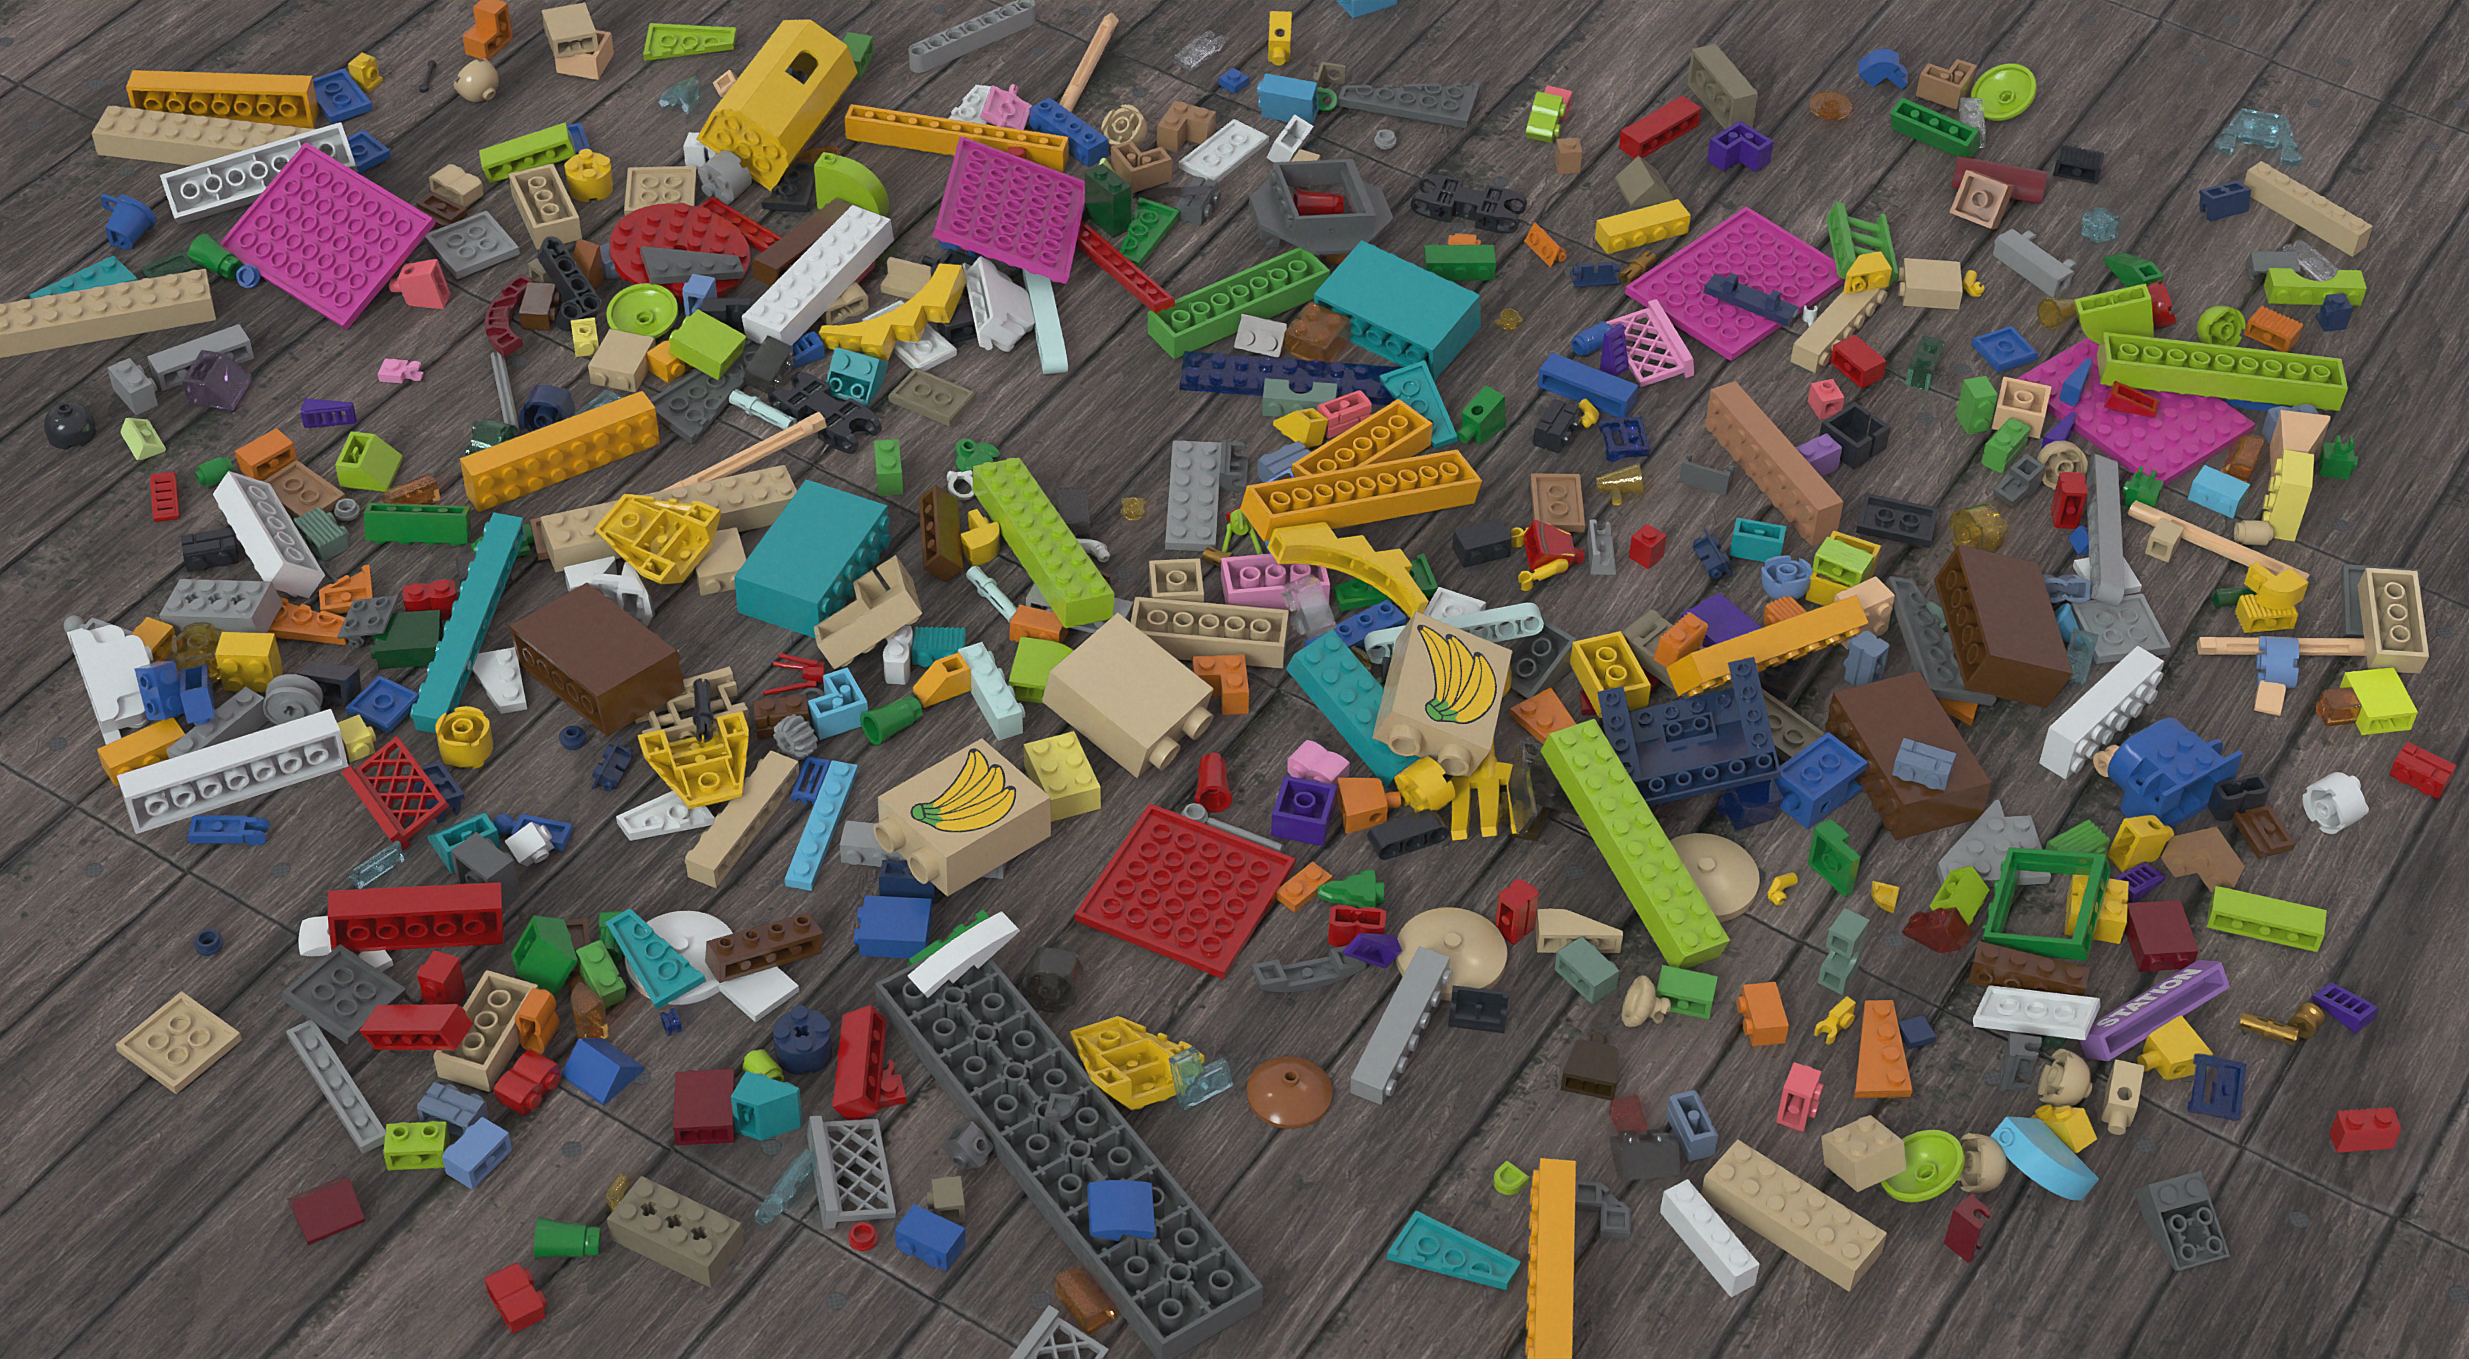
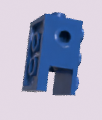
M1827 732L1779 766L1781 777L1772 779L1768 799L1783 812L1789 814L1801 825L1809 829L1862 791L1863 787L1853 779L1867 769L1868 761Z

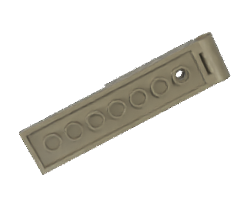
M1648 610L1621 632L1639 665L1675 691L1666 667L1653 658L1660 636H1663L1666 630L1669 631V628H1672V624L1663 619L1657 611ZM1701 646L1696 651L1704 649V647ZM1730 680L1713 690H1710V688L1705 689L1704 692L1696 696L1732 689L1733 683ZM1762 689L1776 755L1781 759L1788 761L1825 735L1823 731ZM1688 693L1685 694V695H1682V696H1683L1684 698H1686V699H1687V698H1692V697H1689Z

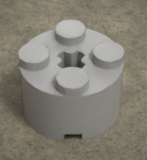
M727 150L717 153L698 169L703 183V192L709 197L715 196L726 205L734 201L752 184L751 174L747 167L744 169L739 164L741 160Z

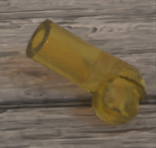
M1508 792L1500 794L1499 823L1510 820Z
M622 1174L616 1176L605 1195V1199L612 1211L625 1197L623 1193L630 1183L629 1178Z

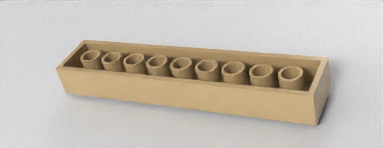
M108 106L94 128L92 136L97 155L193 166L316 129Z
M206 269L0 304V358L214 321L216 316Z
M781 465L641 496L655 497V500L668 501L671 498L677 499L679 503L689 504L692 501L703 502L721 511L717 531L737 527L738 532L773 525L797 490L786 466ZM617 501L540 517L542 539L555 572L563 571L564 567L607 557L622 558L594 530Z

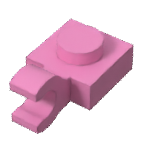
M385 359L377 375L379 382L403 383L404 379L421 381L424 373L418 372L421 362L412 361L409 363L408 360Z

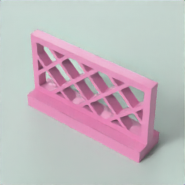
M1657 299L1649 301L1648 308L1606 322L1612 327L1621 323L1624 327H1627L1625 330L1626 340L1636 342L1633 347L1627 346L1628 367L1640 387L1682 373L1685 378L1694 376L1693 357ZM1645 317L1648 319L1646 325L1636 323L1639 319ZM1632 329L1642 331L1640 336L1629 333ZM1647 332L1657 334L1655 340L1645 338ZM1640 344L1651 346L1649 351L1638 349ZM1656 347L1666 349L1664 355L1654 353ZM1634 355L1645 357L1642 362L1632 360ZM1649 359L1660 361L1658 366L1647 364ZM1666 362L1676 365V367L1671 369L1663 368ZM1643 370L1654 372L1653 375L1644 378L1641 375Z

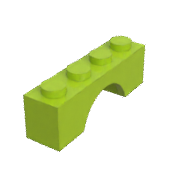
M2269 268L2264 282V289L2269 304L2323 305L2326 295L2344 293L2351 306H2361L2367 289L2361 270H2338L2332 279L2313 281L2301 277L2292 268Z

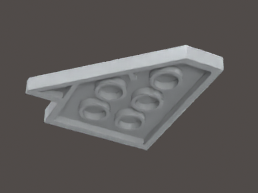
M1995 800L1938 862L1937 872L1941 885L1951 870L1973 866L1987 887H1995V882L2000 880L2002 873L2001 861H2005L2009 847L2042 849L2031 815L2005 817L2000 801ZM2021 870L2017 885L2047 884L2050 882L2051 874L2048 872Z

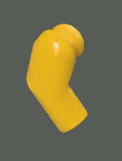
M1973 270L1966 272L1962 288L1971 297H1979L1984 292L1985 287L1984 285L1979 286L1981 282H1975L1977 273Z
M1588 399L1580 401L1578 407L1585 414L1581 417V423L1585 428H1589L1599 419V412Z
M1790 872L1775 877L1767 893L1768 900L1776 906L1782 905L1785 902L1783 899H1787L1783 891L1785 888L1797 884V875Z

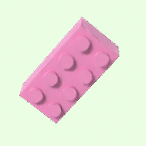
M1272 554L1221 558V584L1226 605L1282 610L1329 606L1330 582L1326 567L1308 564L1279 565Z

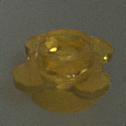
M1504 309L1500 313V318L1495 320V324L1499 327L1502 326L1505 330L1515 331L1517 325L1522 323L1523 318L1514 309Z
M1125 497L1121 500L1123 505L1121 514L1125 518L1137 520L1145 514L1143 506L1146 504L1145 499Z

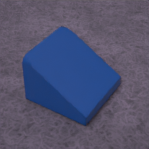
M2079 526L2070 535L2069 540L2078 554L2089 553L2088 528Z

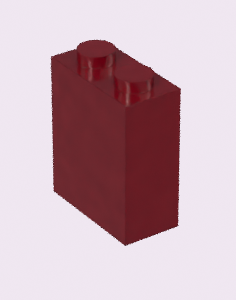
M2181 900L2127 903L2125 933L2139 972L2182 970L2196 961L2199 950Z
M734 1069L675 1072L673 1130L676 1146L735 1143V1127L731 1104V1095L736 1089Z

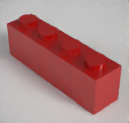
M1680 96L1621 130L1619 149L1634 159L1638 156L1644 158L1698 127L1702 108L1686 97Z
M458 1004L377 1005L359 1031L375 1050H456L473 1023L466 1015V1011Z
M872 1005L842 1016L832 1103L836 1112L840 1113L846 1120H857L877 1113L879 1108L887 1020Z

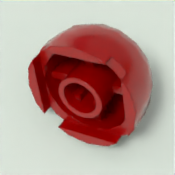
M2162 280L2147 285L2152 302L2153 327L2160 329L2175 325V314H2170L2172 303L2164 283L2162 284Z

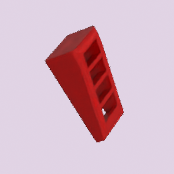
M2114 381L2107 392L2104 407L2154 418L2159 400Z
M175 472L150 475L154 522L180 519L179 487ZM172 507H173V509H167V510H160V511H159V509L172 508Z

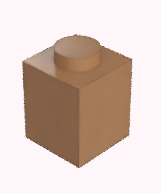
M1579 138L1556 139L1554 161L1557 173H1580L1582 148Z

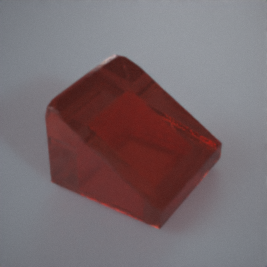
M1636 1094L1611 1101L1609 1115L1619 1135L1647 1129L1641 1103Z

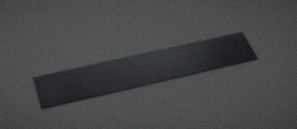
M1211 186L1147 188L1136 192L1132 198L1205 195Z

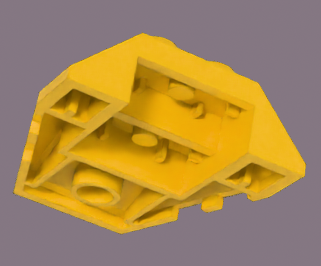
M623 494L594 530L641 576L660 584L683 583L712 548L721 511L700 501H692L689 504L679 503L677 499L671 498L668 501H659L651 496Z
M742 711L716 717L718 731L713 732L712 740L704 743V735H702L701 742L695 736L668 743L664 729L638 735L640 747L646 761L688 809L743 796L749 729Z
M1119 1016L1070 1031L1071 1040L1091 1081L1131 1110L1141 1109L1146 1105L1157 1101H1165L1169 1097L1180 1094L1204 1062V1055L1190 1044L1180 1041L1179 1044L1167 1040V1035L1163 1033H1158L1157 1036L1146 1032L1145 1026Z

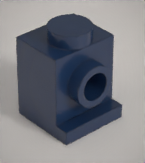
M2344 293L2326 295L2320 313H2316L2315 318L2324 332L2344 330L2347 328L2353 307Z

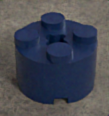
M551 385L535 386L528 395L519 415L522 428L532 432L573 417L575 414V404L571 398V393L565 388L560 389Z
M798 1005L778 1019L773 1028L775 1054L781 1068L791 1074L803 1075L802 1072L812 1070V1073H815L828 1065L832 1058V1036L830 1022L823 1014Z

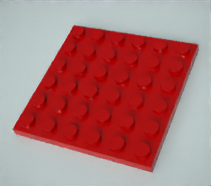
M1149 803L1075 912V921L1224 979L1277 896L1278 889L1285 883L1294 869L1296 858Z

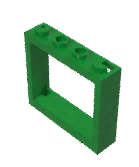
M2009 847L2005 861H2001L2002 873L2000 880L1995 882V897L1988 907L1989 918L1987 925L1984 924L1982 927L1984 931L1982 940L1989 944L2042 957L2087 961L2111 874L2106 854ZM2021 870L2089 876L2072 939L2003 933Z

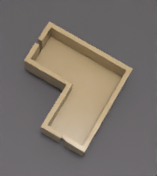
M896 555L877 567V570L891 588L887 591L873 570L853 582L857 600L814 627L817 646L834 670L839 666H847L861 652H869L883 638H891L902 626L915 623L922 614L913 579Z

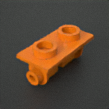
M1533 222L1524 242L1549 267H1552L1555 261H1564L1567 258L1566 250L1561 248L1544 229H1541Z

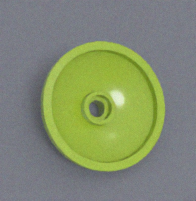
M1999 65L1985 72L1976 81L1971 93V102L1975 111L1981 117L1993 121L2007 120L2019 115L2030 106L2037 92V82L2033 73L2022 65Z
M650 283L636 284L623 289L613 297L608 305L606 316L609 327L612 330L656 339L668 332L675 324L678 317V305L674 295L668 289L656 284L651 285Z
M1925 1130L1913 1133L1901 1139L1904 1141L1907 1170L1881 1181V1184L1891 1197L1899 1201L1921 1202L1933 1199L1947 1191L1959 1178L1965 1163L1964 1150L1959 1141L1947 1132Z

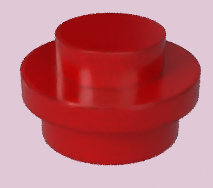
M857 1223L848 1234L849 1245L854 1250L861 1252L871 1250L878 1242V1233L869 1223Z

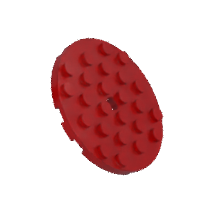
M666 203L642 207L623 217L614 227L610 237L609 256L615 265V271L625 282L629 280L634 285L650 283L640 255L641 246L738 256L744 270L743 278L715 280L717 298L724 297L726 292L731 289H737L748 274L750 249L745 237L731 222L707 208L691 206L685 203ZM686 282L656 284L668 289L674 295L677 303H684L682 292Z

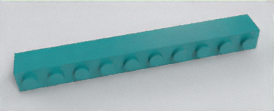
M493 513L490 522H486L484 526V537L482 542L479 541L477 543L476 557L474 561L469 563L468 577L466 581L461 583L460 597L458 601L453 603L452 617L450 621L445 623L444 637L442 641L437 643L434 662L431 661L428 665V677L420 685L417 703L412 705L410 716L414 719L416 730L436 733V722L444 713L449 715L455 712L454 709L459 705L526 534L524 521L521 517Z

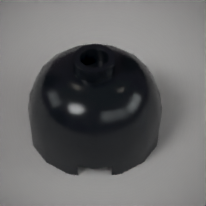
M64 402L50 409L45 417V434L49 443L56 448L67 450L69 449L68 446L79 443L82 447L92 441L96 435L95 420L90 411L80 403Z

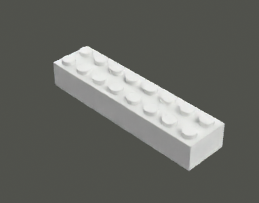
M336 123L160 175L175 221L180 225L254 203L305 142L353 171L358 172L342 123Z
M852 205L742 316L746 338L785 353L894 241L891 219Z
M328 709L117 775L131 823L135 833L138 834L348 767L340 729L332 710Z

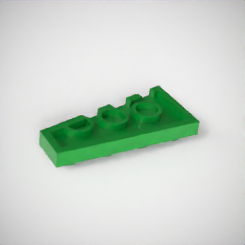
M1139 197L1138 206L1134 210L1133 219L1129 224L1128 233L1124 238L1120 253L1140 269L1178 221L1180 210Z
M1423 553L1417 555L1416 560L1410 562L1412 568L1409 574L1426 597L1434 596L1438 586ZM1358 578L1334 586L1333 594L1340 611L1373 606L1387 599L1391 603L1394 602L1387 595Z

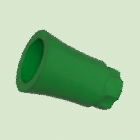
M209 234L199 235L190 245L188 258L191 262L201 265L228 280L235 279L237 271L243 266L241 260L221 246Z
M908 696L879 708L864 711L860 715L863 732L871 743L878 746L892 735L911 726L915 721L922 718V707L916 698Z
M538 1216L534 1239V1259L584 1257V1255L598 1256L600 1252L601 1228L587 1227V1224L555 1221Z

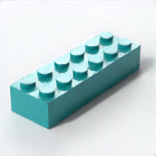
M1333 629L1293 655L1286 670L1386 788L1395 783L1394 777L1421 758L1416 755L1402 756L1396 754L1389 748L1388 744L1372 738L1384 689Z

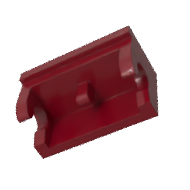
M1971 1193L1953 1209L1944 1244L1969 1264L1975 1259V1249L1981 1250L1982 1247L1979 1236L1984 1228V1224L1979 1218L1975 1217L1976 1213L1980 1212L1988 1219L1991 1217L1989 1208L1977 1200V1196L1974 1193Z

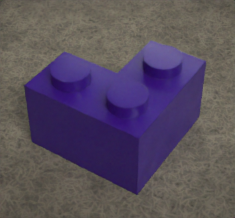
M1738 121L1710 139L1707 161L1723 171L1740 162L1756 172L1770 163L1774 141L1745 123Z

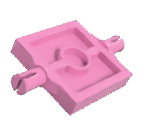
M1015 84L1010 85L1009 91L1001 90L992 85L979 118L995 126L1024 130L1029 116V108L1032 105L1017 96L1019 87H1015Z

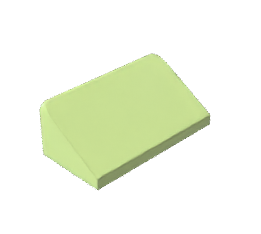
M125 419L121 435L136 460H143L165 452L166 448L149 420Z

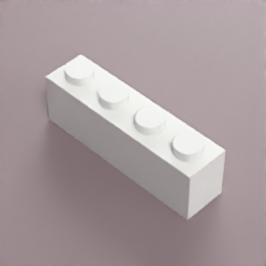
M1687 1179L1664 1191L1660 1213L1728 1295L1733 1297L1755 1285L1759 1263L1691 1182Z

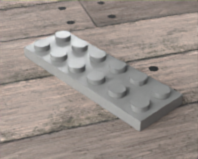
M1173 440L1165 550L1204 551L1207 546L1216 549L1222 442Z

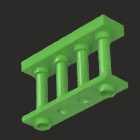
M1836 201L1827 215L1826 221L1838 277L1846 279L1847 272L1857 259L1855 256L1881 251L1892 268L1889 286L1886 287V290H1889L1893 282H1896L1898 279L1899 269H1897L1886 215L1881 213L1875 224L1852 218L1846 214L1844 203ZM1849 226L1872 232V236L1853 232ZM1852 241L1873 246L1876 251L1854 246Z

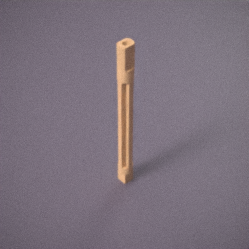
M1113 13L1104 17L1059 103L1070 112H1072L1119 21Z
M817 412L797 422V424L664 490L727 477L802 438H806L826 428L825 418L820 412Z
M2135 501L2129 509V516L2156 527L2161 518L2183 526L2182 539L2249 567L2257 561L2275 576L2288 568H2291L2307 581L2310 574L2139 501Z
M2199 637L2197 642L2199 655H2256L2262 653L2258 649L2259 638ZM2298 638L2299 655L2366 656L2364 638Z

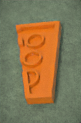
M1551 687L1510 708V717L1543 745L1550 733L1577 725Z
M1893 1000L1865 1001L1854 1098L1911 1097L1912 1086Z

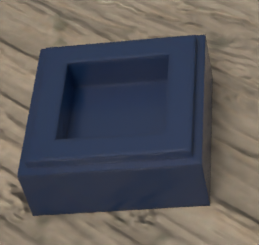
M1924 1015L1898 1022L1900 1035L1909 1049L1935 1042L1936 1035Z

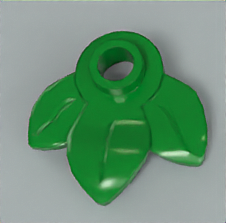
M961 439L955 445L957 456L955 463L960 472L972 471L973 466L982 465L986 462L993 463V459L1000 456L999 450L986 442L976 443L971 439Z

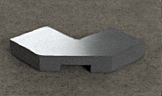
M1575 1180V1210L1600 1212V1237L1629 1239L1631 1209L1623 1201L1619 1202L1610 1193V1189L1602 1182Z

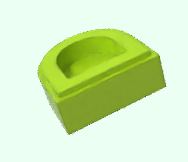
M1509 1161L1504 1162L1494 1174V1187L1504 1195H1514L1529 1183V1176Z

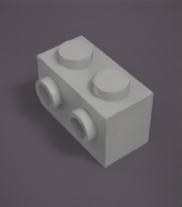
M128 358L108 367L113 390L135 415L158 406L155 391H157L156 384L152 378L146 377L140 365L136 366Z

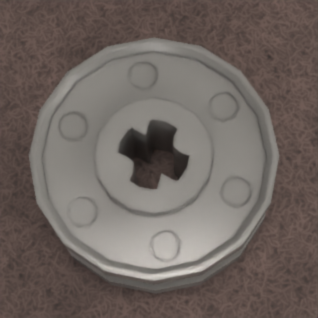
M284 674L275 677L269 682L266 689L263 710L266 717L276 725L319 713L323 701L322 689L316 682L301 675Z

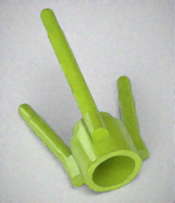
M1241 509L1233 511L1230 515L1231 523L1226 526L1227 532L1222 552L1227 553L1233 532L1237 535H1244L1249 532L1257 555L1263 554L1252 524Z

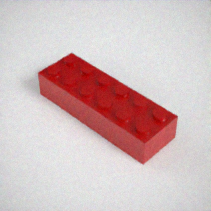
M501 882L328 891V925L331 951L340 944L351 952L504 944Z

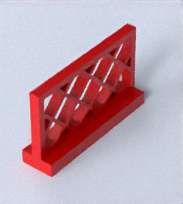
M398 736L393 738L356 769L349 765L341 772L388 838L402 852L411 845L408 841L410 837L450 806ZM399 747L398 759H388L390 753ZM412 765L410 776H400L403 766ZM373 766H379L376 776H366L365 773ZM386 766H396L393 776H384ZM399 782H408L405 793H396ZM415 782H425L422 793H413ZM382 783H391L388 793H379ZM394 799H403L401 810H391ZM411 799H420L417 810H408ZM428 799H437L439 801L433 808L425 810ZM406 816H416L414 823L405 829L403 826Z

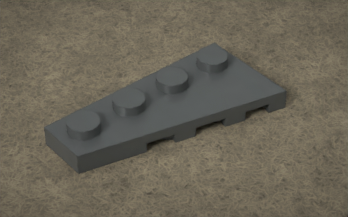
M641 246L640 255L651 285L688 282L692 274L713 277L715 280L743 278L744 270L739 257L735 255Z

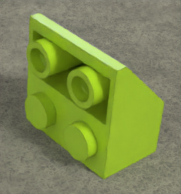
M351 431L335 464L340 487L388 492L403 460V456L375 434Z

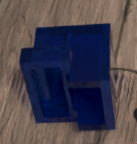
M1774 779L1725 789L1727 794L1721 796L1716 809L1720 817L1728 815L1735 831L1774 820L1783 797Z

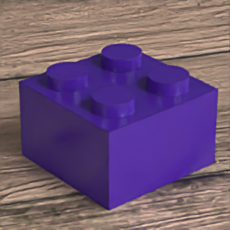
M1284 775L1272 812L1271 836L1324 846L1336 807L1337 785Z

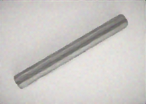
M493 352L491 354V361L506 433L509 437L513 435L518 436L520 430L505 358L498 352Z

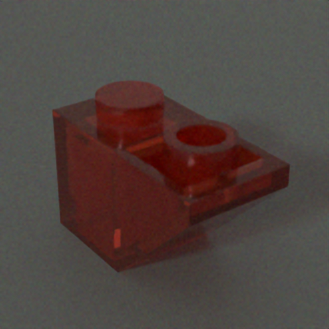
M1956 907L1938 908L1924 913L1921 911L1917 912L1909 918V923L1902 931L1908 938L1938 953L1961 950L1973 933Z

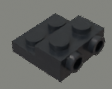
M703 298L702 308H698V310L745 335L742 316L752 307L751 298Z

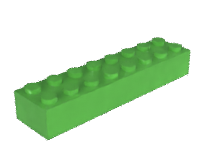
M1298 247L1176 299L1175 306L1157 313L1151 310L1148 311V334L1173 359L1179 358L1236 333L1242 314L1268 319L1314 299V293L1328 279L1330 270L1312 253Z

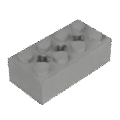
M180 579L159 617L162 622L174 626L177 638L220 639L222 632L267 633L283 603L272 582Z

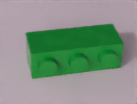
M1424 245L1423 267L1424 270L1433 272L1448 281H1492L1495 278L1496 267L1494 245Z

